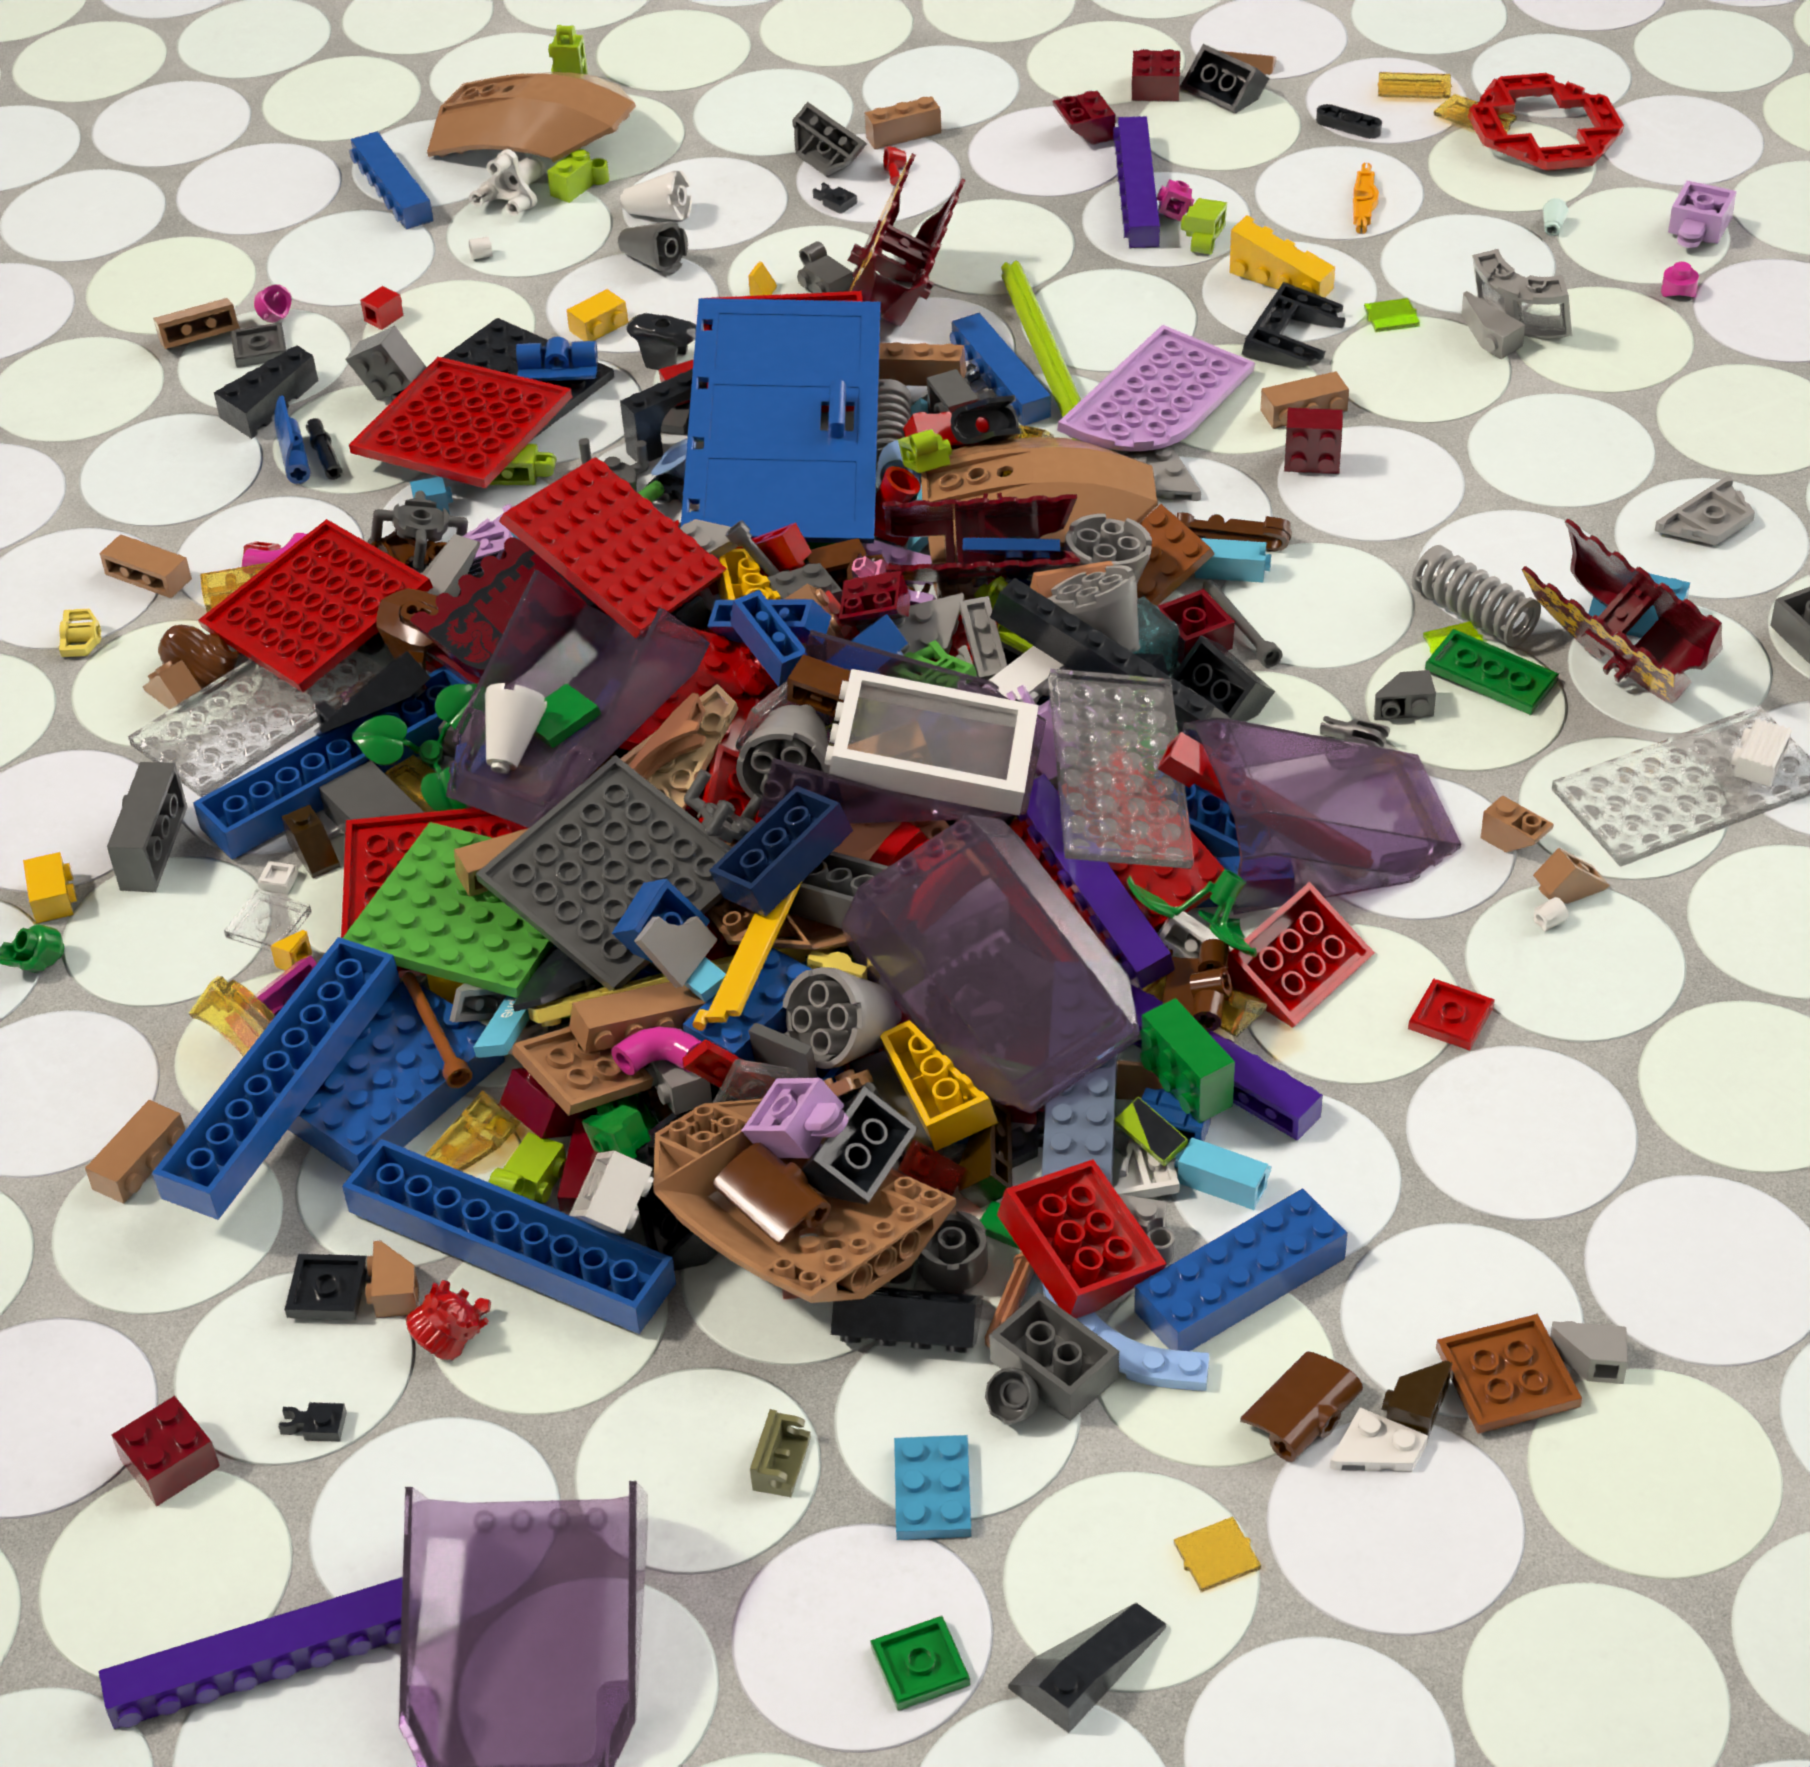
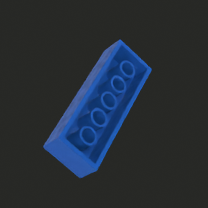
M1302 1188L1135 1285L1134 1312L1169 1350L1191 1351L1343 1261L1346 1255L1348 1232Z

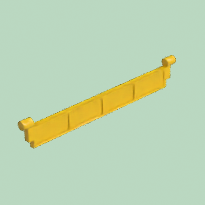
M801 883L766 917L755 912L709 1011L704 1009L698 1011L692 1024L695 1029L703 1031L707 1023H725L729 1016L741 1015Z

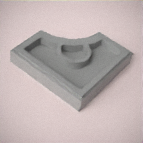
M657 916L650 919L634 942L674 987L678 988L683 987L718 939L698 916L689 918L684 924L679 926L668 924Z

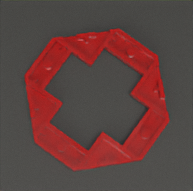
M1548 73L1500 76L1496 80L1495 86L1492 89L1489 88L1480 97V101L1469 108L1468 118L1484 146L1543 170L1593 166L1622 134L1624 127L1622 120L1607 96L1600 93L1597 95L1588 94L1585 92L1584 87L1569 81L1566 84L1555 81V76ZM1552 95L1560 109L1583 107L1594 128L1577 130L1576 138L1580 144L1539 147L1532 133L1508 135L1497 115L1514 113L1516 104L1513 99Z

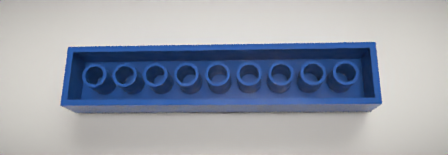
M442 666L428 674L431 677L425 683L428 689L415 700L410 696L399 703L319 736L316 735L193 802L200 829L231 860L237 858L285 831L281 816L307 805H310L315 813L323 810L319 787L369 761L352 739L354 732L364 722L382 715L395 716L401 719L407 726L405 740H409L417 747H420L428 740L437 741L440 736L438 727L443 722L435 711L437 696L448 686L467 683L454 675L445 666ZM403 745V756L397 762L391 765L374 764L386 775L420 755L414 753L408 746Z
M340 937L335 940L152 1172L161 1199L217 1220L221 1218L400 983L394 955Z
M384 1139L379 1140L342 1185L350 1213L637 1334L643 1331L676 1285L672 1257Z

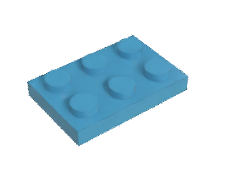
M968 1435L894 1438L897 1540L972 1537Z

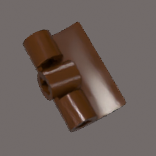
M1208 939L1201 944L1199 958L1172 957L1175 970L1166 975L1163 1004L1176 998L1207 1032L1217 1030L1221 1026L1224 997L1230 996L1232 992L1231 979L1227 971L1229 946L1219 939Z
M760 1142L752 1144L741 1152L713 1180V1186L777 1245H780L799 1223L803 1222L809 1228H815L826 1220L831 1211L830 1203L808 1184L805 1174L795 1163L790 1162L786 1165Z
M1307 1351L1241 1416L1240 1422L1255 1426L1269 1433L1270 1445L1274 1452L1283 1460L1293 1462L1314 1442L1318 1435L1326 1438L1331 1434L1340 1420L1341 1413L1362 1392L1363 1384L1354 1372L1326 1356Z

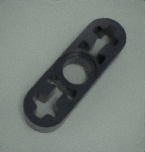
M1323 104L1317 107L1316 122L1319 125L1368 139L1378 138L1381 135L1382 120L1377 117L1332 104Z

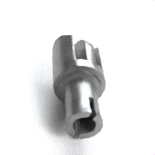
M1324 716L1323 721L1326 723L1321 722L1320 725L1321 735L1342 739L1349 748L1379 756L1382 752L1381 748L1384 747L1386 738L1391 730L1388 726L1357 718L1345 722L1330 718L1329 716Z

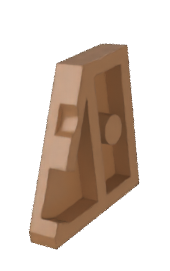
M853 1068L834 1076L837 1081L835 1083L832 1078L824 1080L825 1084L837 1097L856 1090L867 1082H873L869 1069L855 1074Z

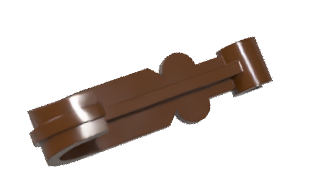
M1177 513V518L1199 538L1267 542L1266 551H1281L1287 548L1292 537L1291 522L1282 518L1266 516L1264 522L1231 518L1225 522L1224 518L1219 514H1214L1209 517L1208 521L1194 519V516L1189 513Z

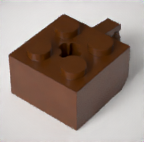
M859 538L811 549L812 553L804 560L805 565L820 563L843 592L844 581L848 580L847 569L855 551L873 562L881 559L884 560L882 554L867 555Z

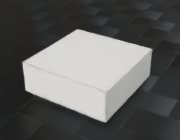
M268 861L257 882L259 890L288 894L299 874L298 866Z

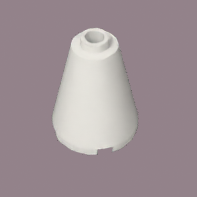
M671 171L625 188L620 196L621 206L630 214L677 221L687 219L692 205V197L687 195L686 187H690L689 181L682 171Z
M497 683L488 686L485 693L486 763L491 766L492 771L508 774L510 770L517 769L546 710L547 701L544 702L545 697L532 689L515 685L514 690L504 689L505 683Z

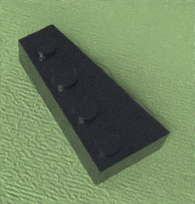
M296 345L213 392L219 418L253 439L258 434L257 429L259 427H266L273 421L272 416L275 414V407L279 396L284 395L286 407L288 408V402L291 399H298L319 381L314 356Z

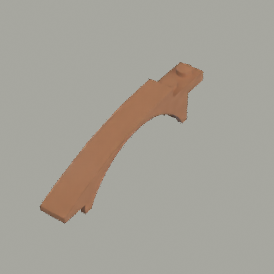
M692 693L672 712L629 765L646 780L674 758L704 746L706 737L696 734L706 712L698 694Z

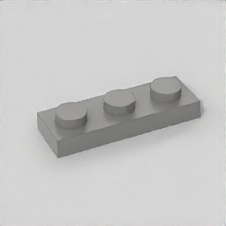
M989 596L959 601V609L980 683L987 682L1007 666L996 622L990 618L992 607Z

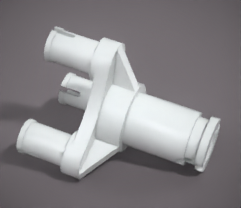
M506 149L500 152L497 158L487 163V171L492 177L469 195V200L476 197V200L471 202L476 207H480L486 201L497 199L509 200L506 204V210L510 215L516 216L523 210H529L536 205L537 197L529 188V185L544 175V163L538 156L532 159V155L518 162L516 154L512 150Z

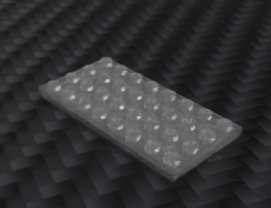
M356 650L302 693L249 659L128 736L132 747L151 761L176 763L181 783L202 798L316 725L318 719L315 705L326 701L333 709H339L355 693L368 685L367 682L379 673L383 667Z
M1050 668L1048 681L1065 859L1191 869L1194 855L1185 785L1157 769L1168 744L1178 735L1171 679Z
M1758 705L1553 780L1551 790L1614 861L1622 867L1810 796V756L1790 737L1788 750L1771 787L1735 777L1736 766L1732 765L1731 761L1736 747H1743L1740 743L1745 728L1751 729L1756 719L1766 720L1767 723L1772 722L1773 725L1777 724Z

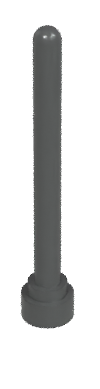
M741 520L733 525L725 534L728 540L733 545L742 546L768 576L779 573L780 571L753 542L751 539L752 535L749 533L750 528L745 522Z
M1206 579L1203 582V588L1235 621V625L1254 645L1256 657L1266 668L1277 665L1282 659L1283 653L1274 642L1265 641L1211 579Z

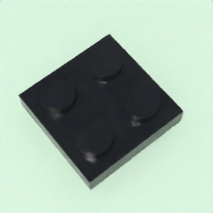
M298 1254L284 1309L286 1317L356 1320L367 1274V1256Z

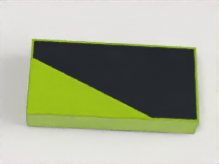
M1139 1097L1114 1119L1115 1124L1164 1167L1188 1145V1139Z

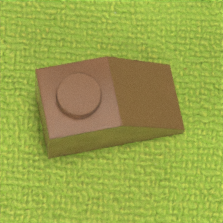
M1558 848L1533 874L1541 884L1538 889L1549 900L1557 897L1566 904L1604 891L1610 886L1593 865L1561 848Z

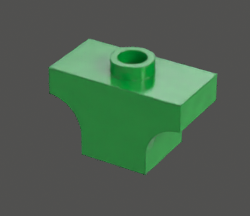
M621 1105L603 1115H592L582 1121L594 1151L598 1153L617 1151L634 1159L637 1157L635 1154L636 1150L651 1140L639 1110L625 1105Z

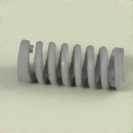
M881 379L878 383L876 470L882 449L888 443L905 437L903 427L911 417V394L908 388L897 380Z
M1435 545L1428 549L1419 559L1413 571L1412 587L1414 590L1424 593L1431 600H1436L1441 606L1448 607L1451 612L1459 614L1463 619L1471 621L1473 625L1483 628L1485 632L1495 635L1497 639L1511 647L1522 644L1531 635L1539 621L1541 614V604L1539 601L1532 597L1526 598L1525 594L1520 590L1513 591V587L1510 584H1501L1500 579L1496 576L1489 577L1487 571L1483 569L1477 570L1475 564L1471 562L1466 563L1465 559L1459 555L1453 556L1452 551L1442 545ZM1453 569H1455L1452 577L1445 584L1448 575ZM1467 574L1463 585L1457 590L1461 580ZM1479 581L1476 590H1475L1474 593L1469 597V595H1470V593H1471L1473 587H1474L1475 584ZM1491 588L1490 593L1488 594L1487 598H1486L1485 601L1481 604V602H1482V600H1483L1485 594H1486L1487 591ZM1503 595V597H1502V599H1501L1499 605H1498L1497 608L1494 610V607H1495L1496 603L1498 602V600L1500 599V597ZM1514 604V607L1512 608L1511 612L1506 617L1508 610ZM1521 613H1526L1521 623L1513 629V626L1516 620L1521 615Z

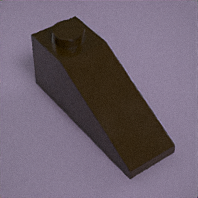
M989 1096L998 1123L970 1135L959 1162V1192L964 1198L969 1199L979 1208L990 1204L992 1200L996 1201L1002 1198L1005 1189L1013 1187L1011 1112L992 1096Z

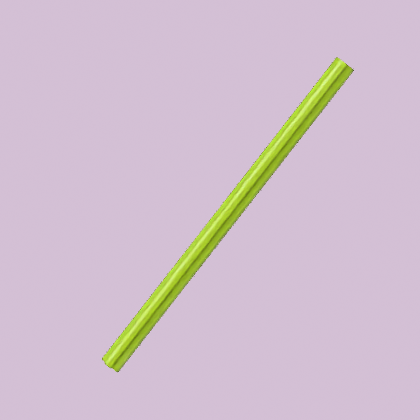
M1016 260L1012 264L1005 262L1001 266L1003 272L1001 277L1060 413L1064 417L1081 401V398L1022 265Z

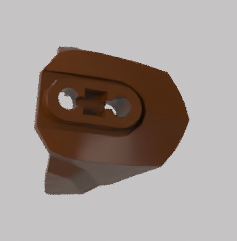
M407 588L383 598L377 613V629L393 658L395 659L408 651L425 671L426 661L431 662L433 660L427 654L429 648L436 646V644L411 624L410 619L418 612L436 615L438 613V608L435 604L436 595Z

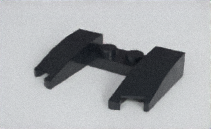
M1283 282L1246 336L1241 355L1267 363L1306 367L1308 362L1314 359L1321 360L1325 357L1326 351L1282 335L1291 320L1313 325L1343 328L1346 319L1345 317H1337V313L1342 312L1344 306L1338 302Z

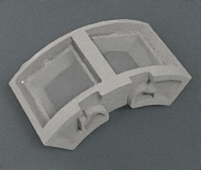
M1499 249L1472 255L1477 297L1525 324L1524 336L1547 339L1572 336L1569 294L1563 275L1552 277L1521 276L1503 259Z

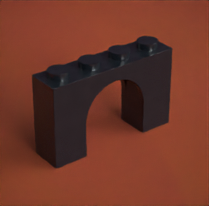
M693 369L657 383L620 401L626 453L636 462L635 443L640 440L646 442L648 463L663 456L661 439L663 420L675 405L691 400ZM699 382V389H707V382Z

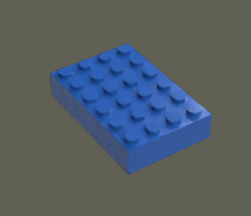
M404 982L399 983L288 1128L290 1132L350 1173L355 1171L380 1139L404 1148L505 1062V1056L476 1057L473 1047L487 1026L478 1020L466 1022L450 1021L453 1004L420 983L419 985L456 1057L467 1062L472 1072V1079L461 1088H451L448 1086L442 1073L445 1063Z

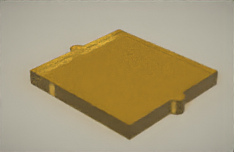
M1233 1516L1178 1537L1173 1541L1184 1561L1183 1569L1190 1572L1201 1593L1261 1569V1564L1250 1546L1251 1539L1243 1535Z

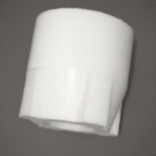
M489 237L470 239L468 241L472 260L493 256Z
M1554 897L1534 909L1533 919L1535 923L1543 928V931H1547L1566 921L1569 914L1562 900Z

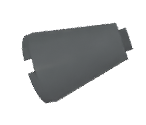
M663 222L623 229L618 237V246L621 252L661 272L674 273L683 264L680 263L682 256L687 255L688 238L685 230L680 228L677 223Z

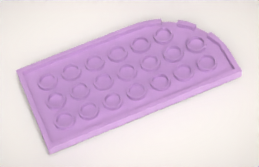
M1161 325L1058 422L1057 431L1086 443L1119 451H1147L1173 445L1191 434L1254 371L1255 362Z

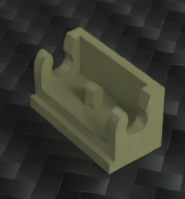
M773 1409L769 1410L750 1467L753 1491L792 1498L811 1439L810 1431L801 1429L805 1424L803 1418L777 1413V1410Z

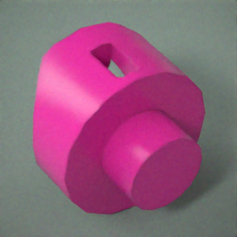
M1677 262L1674 266L1667 268L1663 274L1662 295L1664 297L1681 295L1694 298L1697 292L1698 272L1691 268V265L1687 262Z
M280 284L268 286L255 295L254 308L262 320L275 323L288 315L292 295Z

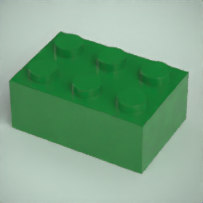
M1174 998L1142 1014V1030L1140 1031L1142 1052L1140 1053V1060L1146 1070L1152 1071L1157 1076L1163 1089L1166 1092H1171L1176 1097L1183 1111L1187 1114L1190 1113L1200 1124L1233 1107L1235 1061L1185 1007Z

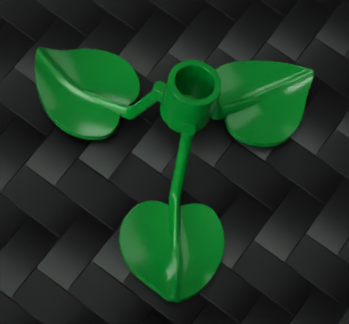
M454 684L443 689L436 698L435 711L437 716L441 720L446 721L437 741H425L420 747H417L409 740H405L407 735L406 724L401 719L391 715H382L369 719L354 732L353 741L358 745L363 754L376 764L391 765L397 762L403 756V745L412 749L414 753L420 755L421 762L425 767L435 769L437 773L426 775L421 783L422 796L434 811L465 809L473 792L465 783L466 771L456 766L447 767L442 771L440 767L444 762L442 745L450 726L460 734H467L478 727L485 713V692L479 684Z
M1224 869L1215 883L1209 881L1205 888L1179 907L1169 906L1158 896L1135 885L1131 876H1129L1128 884L1136 898L1149 909L1171 919L1175 915L1177 916L1208 892H1212L1209 898L1219 905L1215 914L1200 909L1197 913L1210 923L1209 929L1223 943L1254 958L1257 956L1256 948H1251L1244 941L1245 937L1241 931L1240 919L1228 918L1237 896L1246 884V881L1234 872Z

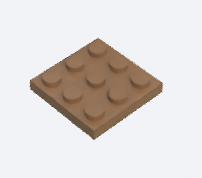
M569 1027L520 1041L513 1045L512 1055L568 1116L651 1089L654 1079L644 1068H641L633 1075L624 1073L612 1057V1048L584 1053Z

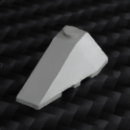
M454 534L422 573L430 579L433 588L427 593L436 596L441 593H448L453 597H457L461 590L458 580L461 576L468 574L481 543Z

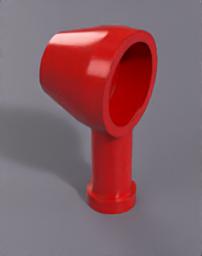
M886 146L883 153V166L885 171H889L891 185L895 186L900 177L898 169L905 167L907 155L903 150Z

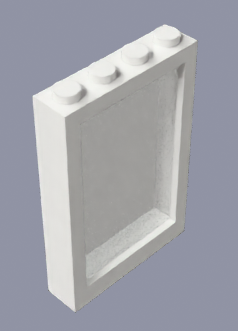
M851 669L849 682L842 681L839 699L844 700V703H837L834 721H839V724L833 723L829 742L835 743V745H828L824 764L830 765L829 779L1020 815L1038 705Z

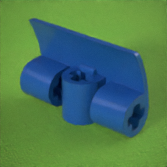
M556 336L547 341L546 347H542L541 343L517 344L516 346L517 376L537 381L596 378L598 367L596 341H574L572 346H570L565 338Z
M284 395L279 396L275 407L274 423L285 473L291 483L301 484L306 482L311 476L303 437L298 421L288 416Z

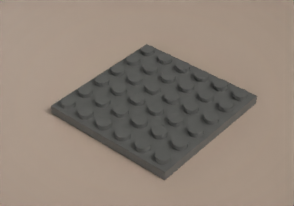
M615 755L478 871L476 876L477 881L609 991H614L626 985L650 963V961L634 955L612 934L643 883L667 879L697 909L705 914L723 898L709 870L732 847L717 836H708L705 832L706 827Z

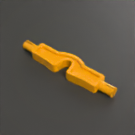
M1366 163L1361 165V171L1357 172L1353 191V224L1357 225L1356 232L1359 234L1361 228L1362 234L1367 231V225L1371 224L1372 211L1378 205L1379 192L1376 186H1374L1375 172L1371 171L1372 165L1370 163H1367V168Z

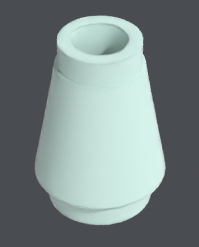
M1559 198L1550 199L1543 206L1544 231L1550 236H1555L1560 232L1568 214L1566 203Z

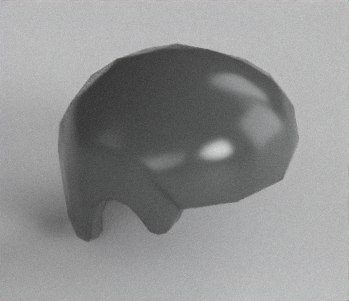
M1007 1367L995 1372L987 1382L985 1392L990 1415L1003 1421L1006 1425L1028 1419L1037 1409L1040 1397L1038 1385L1029 1373L1015 1367Z

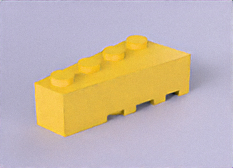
M1246 215L1231 229L1229 273L1277 290L1285 282L1324 298L1334 289L1335 266L1309 251L1302 252L1291 240L1286 239L1284 241L1273 235L1274 230L1267 226L1262 228L1253 223L1254 219Z
M733 549L718 558L719 562L727 568L723 572L722 577L716 580L720 600H735L757 590H760L767 600L781 599L780 594L770 588L769 579L760 574V567L745 549Z
M910 1020L884 1031L880 1035L887 1057L935 1151L998 1123L990 1098L983 1091L980 1092L968 1076L957 1070L953 1062L946 1055H942L935 1048V1045Z

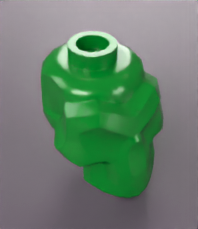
M35 924L28 929L22 928L18 931L12 943L3 942L1 945L0 964L18 967L23 971H31L33 973L42 972L46 967L52 966L62 957L64 953L62 935L57 929L41 924Z

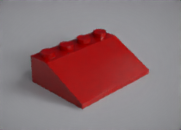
M1308 882L1244 939L1251 948H1256L1257 956L1254 958L1239 950L1232 949L1229 952L1227 971L1235 992L1293 1028L1375 952L1320 892Z
M1094 1159L1021 1183L1004 1191L997 1216L1056 1304L1075 1319L1102 1309L1133 1289L1135 1285L1163 1270L1167 1265Z

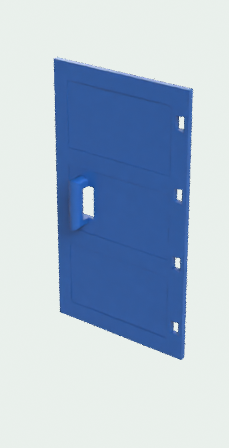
M698 298L681 527L694 519L729 527L743 520L750 528L749 533L752 535L751 539L796 523L806 542L839 543L859 538L861 543L874 544L881 302ZM703 324L713 325L712 331H703ZM699 382H708V389H699ZM821 405H829L828 431L820 430ZM846 406H854V431H845ZM694 442H704V448L694 450ZM690 503L699 504V511L689 512Z

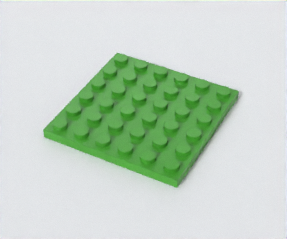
M429 822L343 937V939L394 955L396 966L463 984L466 983L515 998L519 997L554 945L491 891L488 890L469 897L455 873L454 849L492 838Z

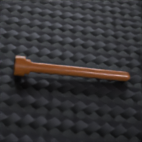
M406 972L402 980L445 1063L442 1073L448 1086L451 1088H461L467 1085L472 1079V1072L467 1062L456 1057L415 975L412 972Z

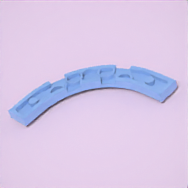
M1042 1283L1044 1296L1056 1304ZM1095 1312L1076 1319L1119 1350V1372L1126 1374V1379L1157 1387L1198 1391L1207 1390L1209 1353L1169 1350L1139 1343L1108 1326Z

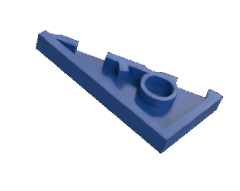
M963 538L962 547L963 551L1006 556L1007 560L1023 558L1033 560L1050 559L1051 554L1060 551V539Z

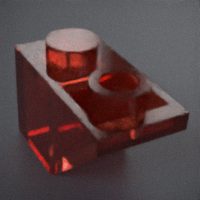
M913 1139L898 1168V1171L903 1175L950 1196L953 1195L966 1168Z

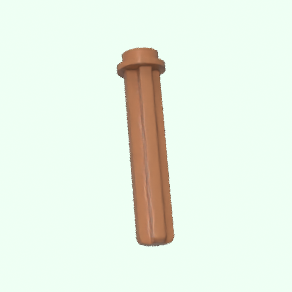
M1022 1252L1015 1255L1013 1259L1014 1269L984 1337L985 1345L990 1348L989 1334L1020 1308L1033 1274H1036Z

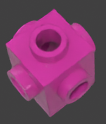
M1169 179L1166 187L1161 186L1157 194V200L1159 201L1158 212L1168 218L1179 221L1182 220L1186 212L1188 213L1189 207L1193 206L1194 203L1192 188H1189L1187 183L1180 180L1175 182Z

